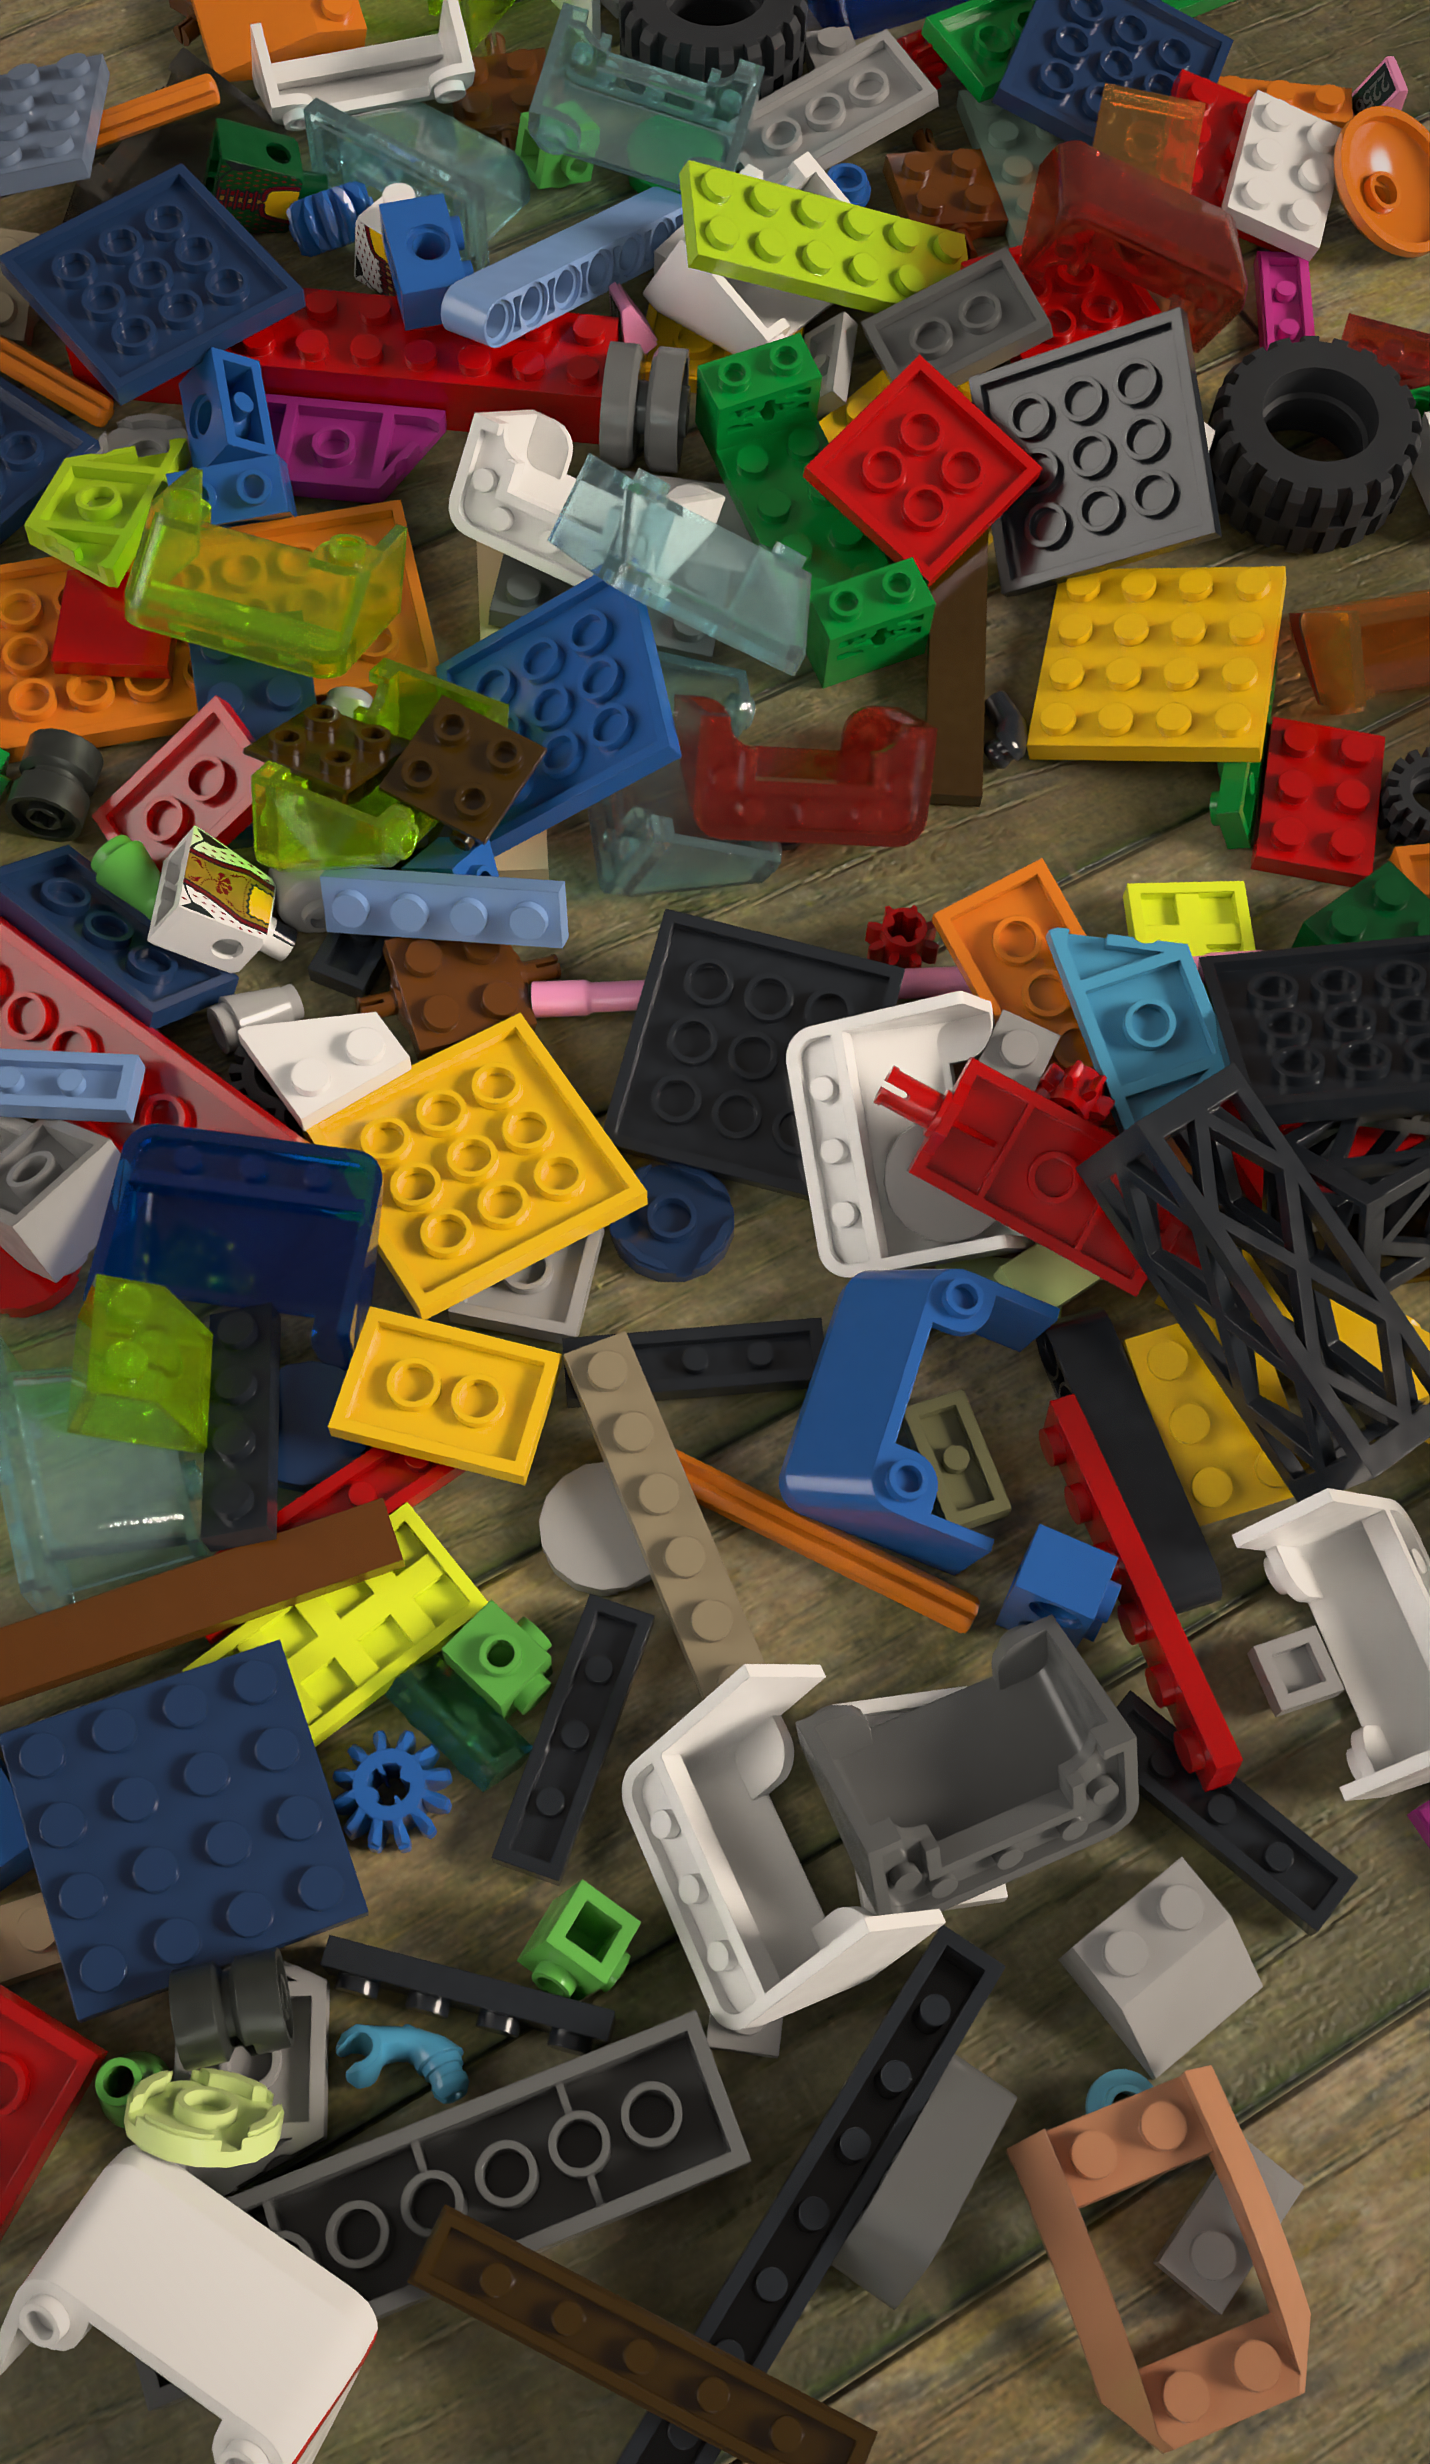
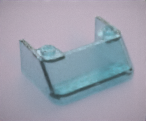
M589 453L547 541L622 593L766 664L795 676L806 656L812 580V573L802 568L807 557L776 541L773 549L761 543L758 546L668 498L666 495L671 485L639 468L635 477L632 478Z

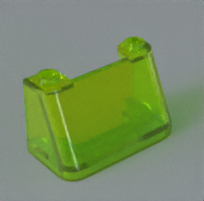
M383 658L369 671V682L378 685L375 698L370 707L366 708L359 705L353 710V719L366 724L384 726L392 734L411 741L442 695L508 728L509 705L388 658ZM270 760L251 775L255 857L260 864L279 872L392 867L401 859H407L414 851L416 844L439 821L379 791V785L360 802L349 804L348 806L311 791L312 781L292 774L290 768Z

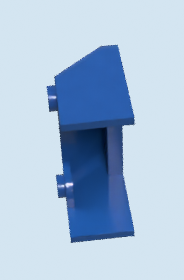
M964 1269L868 1270L855 1275L838 1296L780 1471L779 1490L785 1503L800 1515L954 1576L990 1553L994 1543L993 1538L931 1514L938 1491L936 1472L923 1455L896 1444V1440L931 1328L953 1336H967L974 1333L1021 1352L1057 1321L1060 1308Z

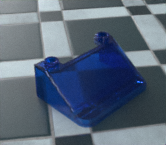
M167 1124L143 1126L134 1131L123 1145L86 1283L83 1301L104 1338L123 1342L144 1341L158 1333L166 1323L171 1299L236 1308L272 1302L280 1314L315 1318L311 1342L317 1358L321 1363L338 1366L347 1372L369 1307L372 1306L384 1188L381 1168L371 1155L360 1150Z

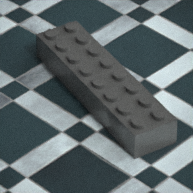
M694 2010L226 2199L356 2290L369 2303L377 2321L434 2297L407 2281L445 2204L531 2250L541 2253L748 2167L751 2159L698 2014ZM134 2356L148 2411L165 2409L192 2398Z

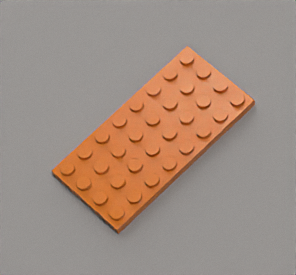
M401 499L144 541L127 572L182 574L185 585L171 679L55 674L51 664V656L67 570L77 569L53 556L0 565V748L10 753L9 763L22 760L30 734L38 729L53 728L66 730L83 737L96 748L175 735L198 713L186 626L191 624L303 611L317 705L326 700L329 690L342 686L362 689L368 692L373 700L439 689L435 667L440 663Z

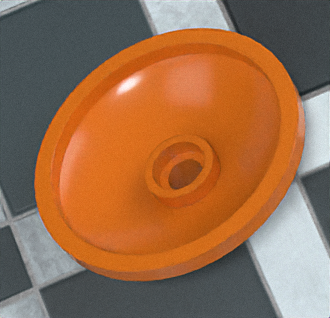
M1388 106L1366 108L1345 124L1336 142L1334 177L1340 201L1354 226L1371 243L1397 256L1406 258L1421 257L1430 253V132L1412 116L1396 108Z

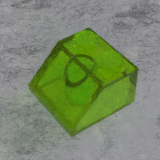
M96 1274L77 1317L67 1433L204 1454L207 1448L213 1333L165 1286Z

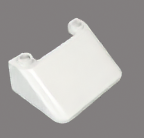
M443 0L438 34L271 63L261 23L250 24L252 78L255 89L273 122L284 125L285 129L289 131L307 129L313 126L317 120L436 99L438 103L443 104L456 102L465 97V90L474 81L475 68L458 0Z
M964 991L951 992L809 1026L799 1031L789 1043L786 1053V1064L817 1248L822 1263L833 1274L840 1277L853 1278L858 1273L868 1270H908L1022 1252L1034 1245L1033 1240L998 1221L994 1222L979 1235L957 1242L927 1240L906 1228L890 1208L883 1183L886 1156L897 1137L914 1124L884 1106H878L873 1103L880 1086L902 1098L907 1097L906 1092L884 1081L892 1066L895 1065L900 1068V1071L942 1094L948 1089L952 1090L956 1083L953 1065L967 1062L970 1057L974 1059L979 1058L994 1030L995 1021L990 1001Z

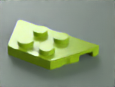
M169 439L170 449L168 452L138 457L136 447L130 446L113 449L104 454L91 453L65 458L24 524L29 543L109 587L118 588L170 496L166 474L184 471L191 459L187 439Z

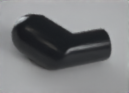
M998 691L985 700V714L996 728V737L985 744L984 753L997 769H1005L1012 760L1019 761L1024 756L1027 749L1026 745L1030 727L1005 691Z

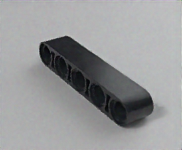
M1097 1306L1058 1318L1055 1323L1036 1338L1042 1364L1057 1399L1075 1394L1176 1615L1221 1601L1222 1584L1216 1564L1108 1314L1102 1307Z

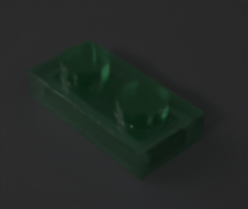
M438 1654L398 1675L384 1695L405 1715L413 1727L420 1730L454 1763L456 1769L463 1776L470 1779L483 1793L522 1767L531 1753L533 1746Z

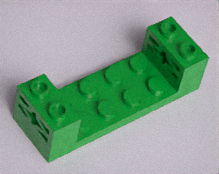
M797 333L698 365L695 423L811 666L824 689L924 654L936 603L913 557L889 565L883 551L803 478L805 467L829 442L817 420L822 375L801 333Z

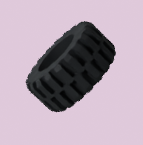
M619 0L620 58L625 77L643 100L647 101L650 99L651 105L664 114L671 111L675 113L677 119L691 122L692 118L704 120V124L717 125L718 120H726L801 77L803 64L805 63L808 0Z
M1303 336L1299 342L1294 343L1291 342L1290 338H1285L1270 343L1267 351L1260 347L1243 358L1242 362L1234 365L1226 374L1222 386L1218 389L1207 423L1215 430L1209 450L1218 512L1221 516L1227 513L1230 516L1228 523L1239 533L1250 532L1256 536V543L1268 548L1271 543L1285 546L1284 552L1300 554L1303 548L1313 549L1314 554L1334 551L1338 543L1341 548H1346L1361 542L1364 535L1367 536L1375 533L1385 523L1387 516L1393 512L1417 460L1422 444L1419 436L1423 428L1421 415L1418 409H1414L1416 401L1407 385L1400 386L1401 378L1399 373L1389 364L1383 367L1376 362V354L1365 348L1361 352L1348 347V341L1334 338L1332 343L1319 341V336ZM1284 430H1300L1314 433L1337 446L1347 459L1325 462L1303 458L1284 448L1274 439L1271 433Z

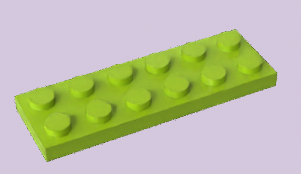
M691 160L687 161L679 173L688 268L877 314L960 271L961 262L968 260L965 234Z

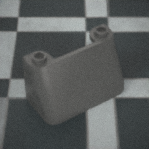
M1053 1615L1028 1625L1013 1627L1000 1638L992 1656V1677L870 1728L861 1709L853 1705H829L819 1709L812 1716L796 1722L800 1746L863 1889L877 1916L940 1909L942 1912L1109 1838L1121 1831L1137 1813L1139 1805L1137 1737Z

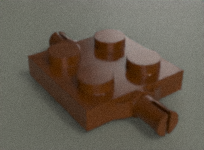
M495 32L497 46H494L492 33H489L485 38L487 56H472L475 68L473 84L465 90V97L452 102L458 147L498 146L500 164L510 169L508 154H511L513 168L518 166L514 162L521 113L554 107L545 47L529 50L518 49L506 53L505 37L501 33Z
M923 128L919 129L912 137L916 151L886 154L882 171L898 216L965 234L968 260L977 258L978 254L972 241L984 237L1004 236L1008 223V217L981 148L940 151L936 146L932 131L926 128L924 134Z
M397 937L384 940L382 950L391 976L390 991L361 998L356 997L355 1004L357 1014L377 1012L380 1018L396 1015L400 1023L409 1032L417 1060H420L451 1047L518 1013L522 1014L532 1030L535 1031L537 1021L528 997V985L536 981L560 979L561 967L560 963H557L558 958L556 954L522 962L512 946L506 944Z

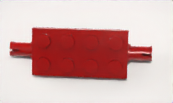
M970 1057L952 1090L948 1089L944 1094L900 1071V1068L897 1066H892L884 1081L906 1092L907 1097L902 1098L880 1086L873 1103L878 1106L882 1105L924 1128L923 1136H925V1139L907 1169L910 1174L1137 1297L1148 1277L1075 1169L1116 1138V1136L973 1057ZM1115 1174L1110 1179L1123 1197L1117 1174ZM1157 1203L1162 1248L1202 1270L1192 1230Z

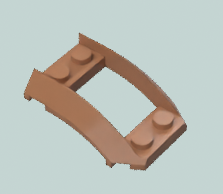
M1212 2065L1184 2071L1177 2078L1047 2131L1044 2128L1005 2150L1031 2208V2216L1071 2315L1096 2387L1094 2390L1100 2404L1106 2406L1136 2430L1134 2431L1160 2453L1164 2454L1305 2393L1311 2312L1272 2200ZM1209 2155L1242 2233L1259 2279L1269 2314L1138 2369L1112 2292L1079 2209Z

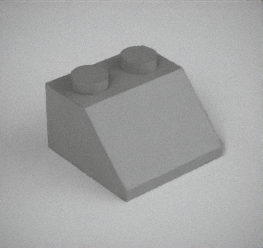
M39 1119L0 1153V1246L24 1268L57 1283L63 1276L79 1269L85 1263L88 1253L111 1232L117 1231L128 1224L133 1218L135 1210L151 1195L111 1139L63 1120Z
M1183 1857L1173 1863L1058 1959L1153 2080L1159 2077L1263 1987L1232 1917Z

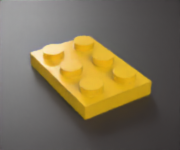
M370 1306L328 1429L333 1437L525 1486L562 1367V1354Z
M1208 1314L1201 1315L1221 1344L1216 1321ZM1178 1323L1125 1339L1122 1342L1129 1364L1199 1527L1294 1497ZM1255 1352L1260 1395L1290 1411L1275 1367ZM1294 1454L1304 1470L1309 1467L1307 1463Z

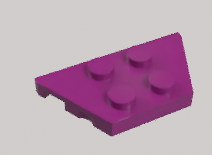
M265 394L275 451L287 463L293 496L373 504L384 502L446 433L445 410Z

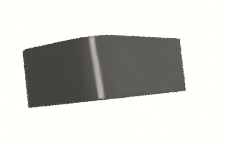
M954 2054L835 2256L831 2266L895 2310L924 2274L944 2242L1011 2113L1017 2096Z

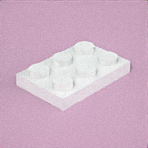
M1257 90L1248 103L1218 220L1310 261L1320 248L1335 186V146L1342 128L1294 107L1281 99Z

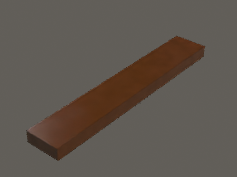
M380 1498L277 1533V1539L236 1547L1 1627L0 1707L406 1567L384 1499Z

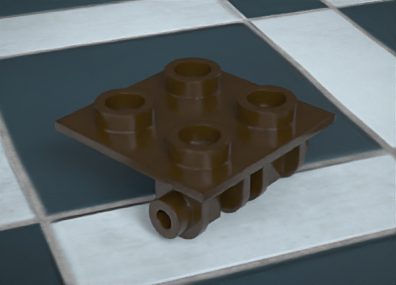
M442 695L378 788L379 791L450 827L453 831L449 836L450 841L457 848L463 851H470L473 845L480 846L481 844H486L547 753V748Z
M314 703L243 748V754L312 781L311 798L309 801L312 812L320 818L334 819L340 816L349 804L360 802L381 784L410 740L392 734L384 726L366 724L343 715L335 707Z

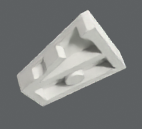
M377 1012L245 1026L237 1031L240 1044L303 1131L411 1070L410 1056Z

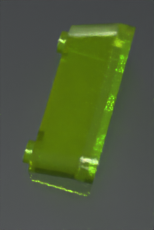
M191 467L152 500L125 589V618L130 624L138 628L308 677L329 679L345 674L401 612L407 527L396 524L376 546L366 544L364 539L356 535L337 534L332 536L330 541L319 545L313 552L211 524V505L202 499L203 470Z

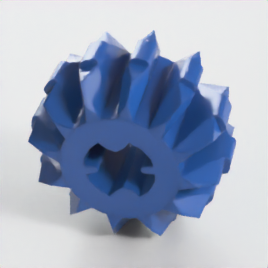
M357 181L348 182L294 201L286 211L290 222L288 227L293 241L298 244L301 255L313 257L355 243L356 220L362 212L374 203L372 196L369 197L365 184Z
M381 1730L373 1734L376 1752L368 1756L363 1748L357 1744L351 1745L348 1749L350 1758L358 1768L357 1770L342 1768L334 1771L332 1778L335 1784L348 1791L338 1795L332 1801L337 1815H351L343 1828L351 1840L361 1837L370 1830L368 1847L371 1852L379 1854L385 1848L389 1834H394L399 1851L407 1853L412 1849V1841L408 1831L417 1827L420 1833L428 1839H432L437 1834L435 1825L426 1814L427 1812L439 1815L450 1813L452 1807L450 1799L443 1794L437 1793V1791L445 1789L452 1784L453 1779L448 1768H433L440 1757L439 1750L434 1744L424 1746L414 1754L416 1737L412 1731L405 1730L400 1735L396 1747L390 1748L387 1736ZM401 1778L407 1792L406 1797L401 1801L395 1795L394 1800L396 1804L391 1806L384 1805L377 1791L379 1786L384 1783L390 1788L389 1779Z

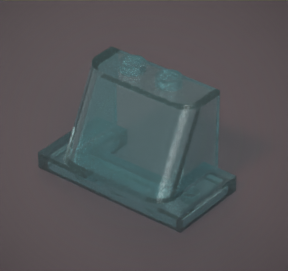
M316 97L303 109L312 172L326 173L328 189L357 181L365 184L366 189L372 186L381 192L391 184L404 183L413 188L415 198L443 193L449 216L458 215L460 218L465 249L459 251L461 261L471 260L474 273L490 266L488 241L530 201L529 174L525 164L514 151L422 102L403 104L350 116Z
M0 1335V1491L20 1592L38 1614H42L75 1603L74 1592L207 1555L206 1546L200 1539L201 1525L195 1501L202 1499L203 1479L196 1459L185 1460L181 1440L192 1437L190 1423L182 1399L171 1400L166 1375L158 1360L23 1370Z

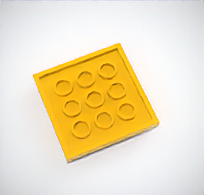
M1286 567L1118 568L1069 578L1066 582L1058 584L1026 745L1029 760L1261 762L1286 589Z
M521 1013L411 1065L410 1071L306 1131L302 1130L303 1135L310 1144L350 1172L339 1191L420 1319L424 1320L648 1204L647 1190Z

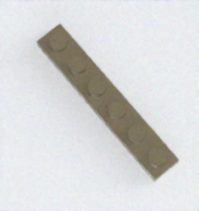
M626 1331L565 1353L563 1355V1363L703 1701L744 1664H765L628 1335Z

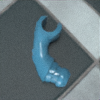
M355 2024L341 2034L336 2045V2055L339 2057H346L355 2053L367 2057L360 2062H355L346 2071L347 2082L355 2088L362 2089L372 2086L378 2079L382 2067L387 2064L408 2062L415 2067L419 2076H424L426 2082L431 2083V2091L434 2097L443 2104H451L460 2100L468 2091L470 2081L467 2073L462 2069L464 2063L461 2057L464 2051L445 2036L415 2028L409 2024L403 2026Z

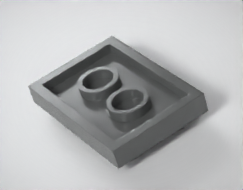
M1007 246L861 322L865 337L890 383L918 355H921L952 385L957 387L969 381L968 378L982 374L1053 337L1051 322Z

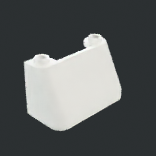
M808 151L790 164L788 167L789 173L780 183V185L850 203ZM685 236L680 239L643 292V296L657 312L732 354L791 336L833 305V303L688 268Z
M533 409L475 413L450 494L449 513L452 522L457 530L464 535L570 585L575 586L626 556L638 568L646 601L708 537L717 523L725 500L723 495L700 485L686 484L677 486L668 495L661 492L651 493L648 504L640 508L567 475L572 458L573 444L571 435L566 427L557 420Z

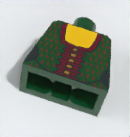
M216 118L203 185L250 234L288 232L290 222L286 214L287 209L294 201L327 190L328 178L326 173L304 171L302 169L299 145L293 137L227 119Z

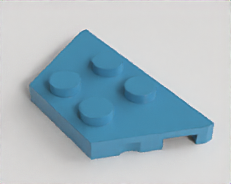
M1059 927L1048 931L1045 937L1095 1071L1107 1077L1104 1082L1105 1096L1115 1100L1111 1113L1119 1134L1140 1119L1225 1068L1218 1045L1215 1013L1188 944L1159 940L1153 943H1141L1133 937L1107 934L1106 938L1069 934V929Z

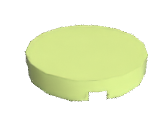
M201 2068L200 2070H192L190 2080L171 2082L173 2071H160L136 2083L128 2095L124 2116L127 2137L141 2150L165 2161L193 2167L229 2168L260 2160L274 2151L280 2139L284 2118L282 2104L280 2105L279 2103L273 2106L274 2094L265 2085L238 2073L213 2068Z

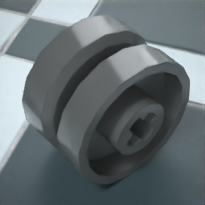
M610 341L605 363L600 411L599 451L601 466L630 468L637 458L641 434H644V457L649 470L678 473L683 441L687 437L690 415L689 349L660 346L654 353L649 381H646L645 353L641 345Z

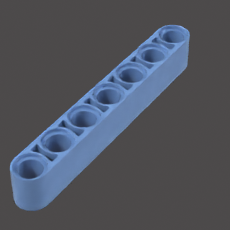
M658 186L649 188L456 281L445 293L441 304L443 326L452 333L492 348H498L609 291V286L612 283L623 284L654 268V251L684 224L681 194Z

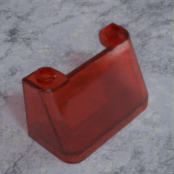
M1072 140L1058 144L1039 165L1018 267L1022 273L1040 281L1045 275L1046 268L1055 265H1068L1066 273L1075 277L1088 262L1171 300L1169 310L1181 307L1188 316L1192 348L1196 353H1199L1242 311L1245 305L1248 281L1236 222L1229 213L1218 206H1214L1089 146L1083 141Z
M675 694L673 720L682 754L679 762L689 811L696 826L709 837L721 840L901 847L917 840L924 831L928 819L938 728L901 707L872 705L861 707L852 712L842 729L840 750L770 747L745 744L735 738L732 732L730 715L726 708L714 698Z

